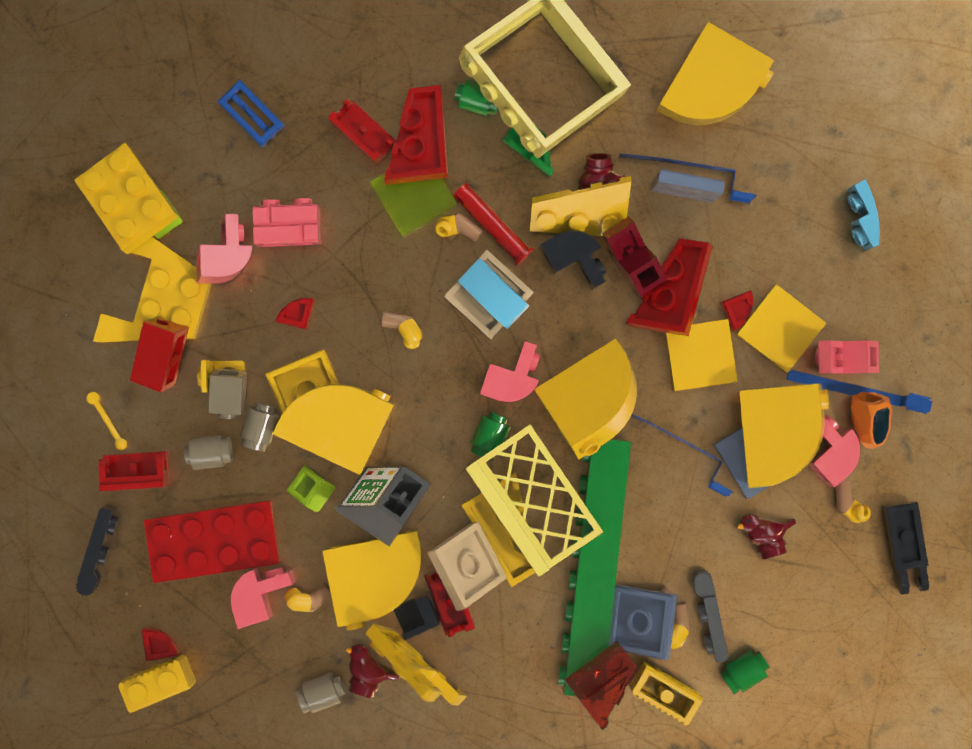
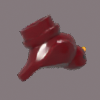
M588 154L586 156V163H584L585 172L579 177V187L577 190L591 188V184L603 182V185L618 182L620 178L626 177V175L616 174L612 171L614 163L610 154Z
M746 514L741 518L737 528L746 532L748 540L757 545V552L761 553L762 560L787 553L785 547L787 543L783 537L786 531L796 524L795 519H790L784 523L761 519L757 515Z
M359 643L346 649L351 658L349 670L353 675L349 681L351 683L350 692L373 699L375 692H378L379 683L386 680H399L400 676L397 673L387 672L377 663L365 645Z

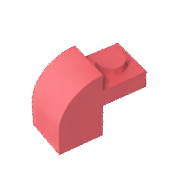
M238 214L224 215L221 221V245H200L196 251L197 283L217 284L228 282L238 276L249 261L252 246L239 245V243L244 241L243 224H238Z
M818 341L815 362L817 367H819V374L879 373V341Z
M524 342L515 371L490 364L480 395L501 402H515L528 396L535 389L539 381L527 376L528 371L535 372L540 358V354L535 353L537 345Z
M826 414L824 416L825 426L822 442L826 446L815 455L809 465L827 486L836 487L857 466L860 457V444L852 429H844L838 433V424Z
M256 567L244 574L236 582L231 593V608L238 629L268 620L273 616L266 593L295 583L296 580L292 569L285 572L283 567L271 569L264 572L265 578L262 579L259 568Z

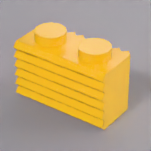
M182 654L167 662L164 661L162 664H157L155 667L152 666L149 669L128 676L120 682L118 687L129 713H132L192 688L196 683V679L187 656Z
M644 660L629 683L633 696L637 695L639 699L643 698L644 702H649L650 706L654 705L656 709L660 708L661 712H666L667 716L671 715L673 719L676 718L684 726L690 724L703 701L699 692Z

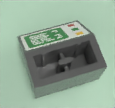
M404 466L366 467L335 511L390 546L431 484Z

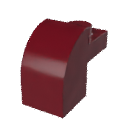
M629 216L602 233L610 249L608 252L613 261L640 297L667 280L657 257L645 245L635 222Z

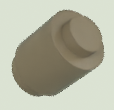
M257 402L255 407H248L240 434L243 438L242 446L257 451H266L267 445L272 443L274 436L272 433L279 419V415L274 413L275 407Z
M222 435L191 438L189 445L184 446L186 464H191L193 470L225 467L226 463L233 462V448L230 437L223 438Z
M332 672L303 682L302 687L295 690L303 713L309 711L316 713L342 703L341 696L346 694L341 677H334Z

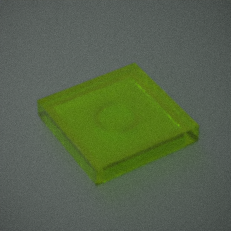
M385 174L370 182L403 238L457 206L442 178L385 185L383 181Z

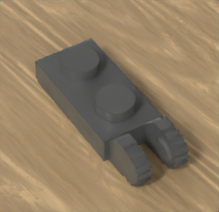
M700 569V571L694 573L693 583L695 593L701 596L704 603L698 604L701 623L708 622L710 635H704L708 655L714 654L716 662L727 661L729 657L713 579H711V574L708 571Z

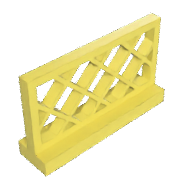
M528 425L466 467V470L539 577L561 560L603 533L531 425ZM528 433L536 444L534 458L515 455L517 441ZM513 444L511 454L502 452ZM539 450L546 460L537 459ZM496 455L510 457L507 476L493 474L486 462ZM514 458L533 462L529 480L510 477ZM536 462L548 464L554 470L552 485L533 481ZM557 476L565 487L555 486ZM497 478L506 480L505 488L501 486ZM509 481L528 484L525 503L510 499L507 494ZM532 485L551 488L548 507L529 504ZM555 489L569 492L571 495L570 512L551 508ZM575 503L583 514L574 512ZM515 505L524 507L523 516ZM528 508L547 511L543 530L529 527L525 521ZM550 512L569 515L566 534L547 531ZM573 516L587 519L594 529L584 537L569 535ZM533 532L542 534L541 543ZM546 535L565 538L562 552L553 558H550L544 549ZM569 539L577 540L575 543L567 547Z

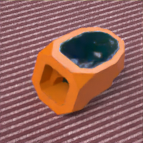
M861 392L852 395L850 403L851 422L854 430L857 431L858 440L865 448L874 449L883 445L891 430L892 406L889 397L875 392Z

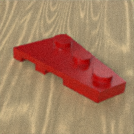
M441 85L410 88L399 123L398 137L391 151L392 158L389 169L385 172L383 180L385 185L449 178Z
M679 238L661 266L667 280L642 296L641 299L643 301L635 314L632 313L626 323L630 327L689 337L713 246L709 242Z

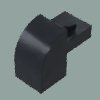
M566 231L540 245V249L555 275L577 263L592 290L606 282L603 276L607 272L599 258L593 259L591 256L601 248L600 244L592 236L580 231Z

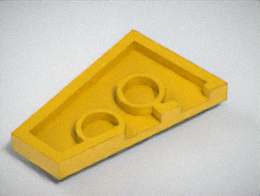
M631 176L622 177L620 181L603 185V182L591 184V188L571 191L568 189L532 197L530 232L560 234L566 231H580L590 236H603L602 233L627 218Z
M516 471L510 477L517 478ZM502 479L499 483L505 488L506 480ZM509 481L508 496L512 501L523 502L519 483ZM482 492L461 505L472 523L479 522L511 587L536 573ZM515 505L523 516L524 507Z

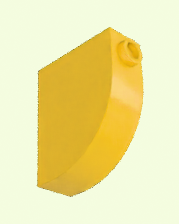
M708 22L656 111L674 121L689 125H709L723 121L743 108L759 87L765 89L774 74L773 71L769 70L774 60Z
M616 338L534 389L542 405L578 460L584 456L596 453L600 446L611 440L621 431L634 410L637 398V383L625 351Z
M347 384L323 385L309 390L298 397L284 411L272 434L361 475L394 403L389 401L391 397L389 394L376 388L369 392Z
M808 384L739 391L748 488L779 484L797 475L812 461L822 442L825 426L824 410L829 409L828 390H822L821 384Z
M419 529L398 533L390 546L377 538L325 548L322 551L337 626H346L347 630L363 628L366 626L365 621L377 619L390 613L407 598L417 581L422 564V544Z

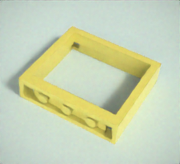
M564 0L528 1L465 45L458 58L463 71L469 77L475 79L485 99L495 104L500 111L504 123L514 128L520 136L524 148L529 152H533L537 159L621 98L631 86L630 82ZM539 13L545 17L605 93L603 97L547 138L542 135L479 56Z

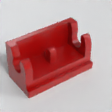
M345 99L343 107L338 112L333 111L328 116L331 125L378 166L392 151L396 140L354 101Z
M157 318L156 322L144 321L130 381L160 393L175 386L189 327L161 318Z
M168 451L103 455V459H99V492L170 486Z
M437 571L425 574L424 578L445 636L453 637L460 631L465 630L468 632L475 629V621L470 607L468 606L457 611Z

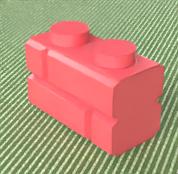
M293 199V205H280V200H262L261 206H253L254 245L257 247L321 245L320 207L318 204H312V199Z

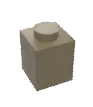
M215 369L211 373L209 413L217 414V417L222 419H234L237 415L243 413L246 408L247 371Z

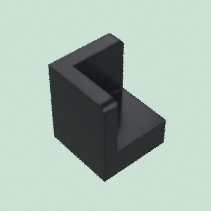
M428 592L405 601L394 609L403 631L402 637L404 640L440 625L439 616Z

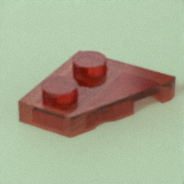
M616 641L568 676L565 681L599 727L604 730L609 723L607 718L615 704H620L625 695V688L632 682L638 668L620 643Z

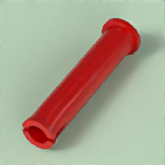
M467 182L454 193L452 197L516 261L514 263L516 267L534 251V248H529Z

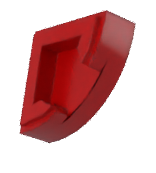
M751 290L720 302L726 319L729 320L731 331H735L743 326L751 314L754 302Z
M300 298L290 302L280 310L275 322L307 330L315 299Z
M143 628L141 630L146 661L180 655L176 643L165 632L155 628Z

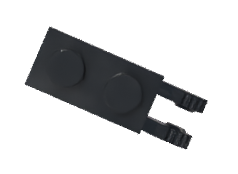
M918 502L884 506L894 570H896L895 575L900 594H908L910 592L907 569L915 568L916 583L919 590H929L926 567L929 564Z
M106 504L99 509L77 579L78 583H76L77 592L82 596L91 595L99 586L98 583L102 575L98 570V566L105 565L110 548L106 547L105 544L108 535L113 536L118 526L119 517L115 516L117 507Z

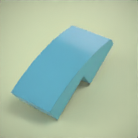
M865 179L847 189L849 193L847 198L855 213L859 212L862 217L851 223L853 227L851 230L852 237L859 247L863 246L864 250L867 251L879 245L880 230L875 200Z
M481 258L458 280L507 329L529 307L524 299Z

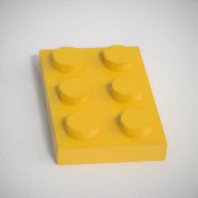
M126 143L122 144L74 180L121 250L127 255L179 217Z

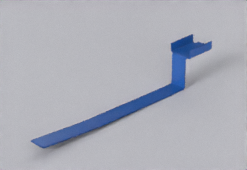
M621 153L619 155L622 158L660 161L733 173L730 200L750 204L751 200L757 196L752 193L733 191L736 174L734 169L659 157Z
M790 370L787 376L789 381L805 385L821 384L822 389L848 395H855L861 392H875L889 397L891 405L906 407V410L924 414L930 412L933 402L929 401L931 397L909 393V396H900L795 370Z
M631 414L632 417L659 429L660 431L672 436L673 438L687 444L688 446L718 461L719 465L715 470L708 487L725 497L730 496V494L734 493L728 488L713 481L720 466L722 465L721 460L695 447L694 445L682 440L681 438L667 432L666 430Z

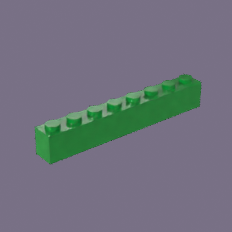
M611 439L600 446L596 453L582 457V462H587L588 464L586 475L580 476L579 494H584L583 503L603 533L572 553V557L577 558L576 571L570 570L568 589L573 590L572 603L566 602L565 621L570 622L569 635L563 634L561 653L566 654L565 666H559L557 685L563 686L562 690L566 696L603 700L631 442ZM577 506L576 513L583 514ZM576 517L575 526H581L579 537H584L594 530L587 519Z

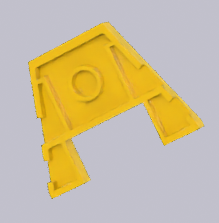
M151 237L130 252L152 259L134 321L129 322L101 314L93 341L99 343L139 341L143 322L146 320L156 322L157 318L188 326L187 339H196L212 283H197V267Z
M373 624L365 632L372 641L369 644L371 648L380 656L386 657L393 665V670L406 680L424 701L434 702L441 694L451 705L459 706L467 697L459 688L455 690L438 669L431 668L422 659L423 656L394 629Z

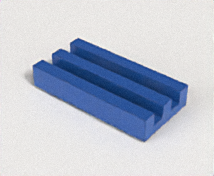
M241 80L237 81L217 101L262 148L267 145L270 139L276 136L279 130L281 131L285 127ZM239 90L274 123L271 128L236 94ZM231 98L265 132L262 137L227 103Z

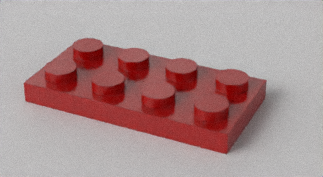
M272 500L144 520L153 583L281 563Z

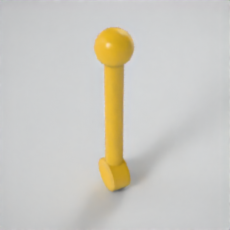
M90 392L87 395V402L93 404L115 440L116 449L124 450L127 447V441L120 437L100 404L101 397L99 393Z

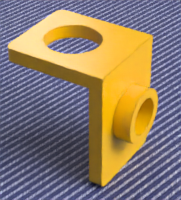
M201 360V367H198L197 370L198 386H201L202 392L209 393L210 375L215 369L231 367L235 370L245 371V362Z

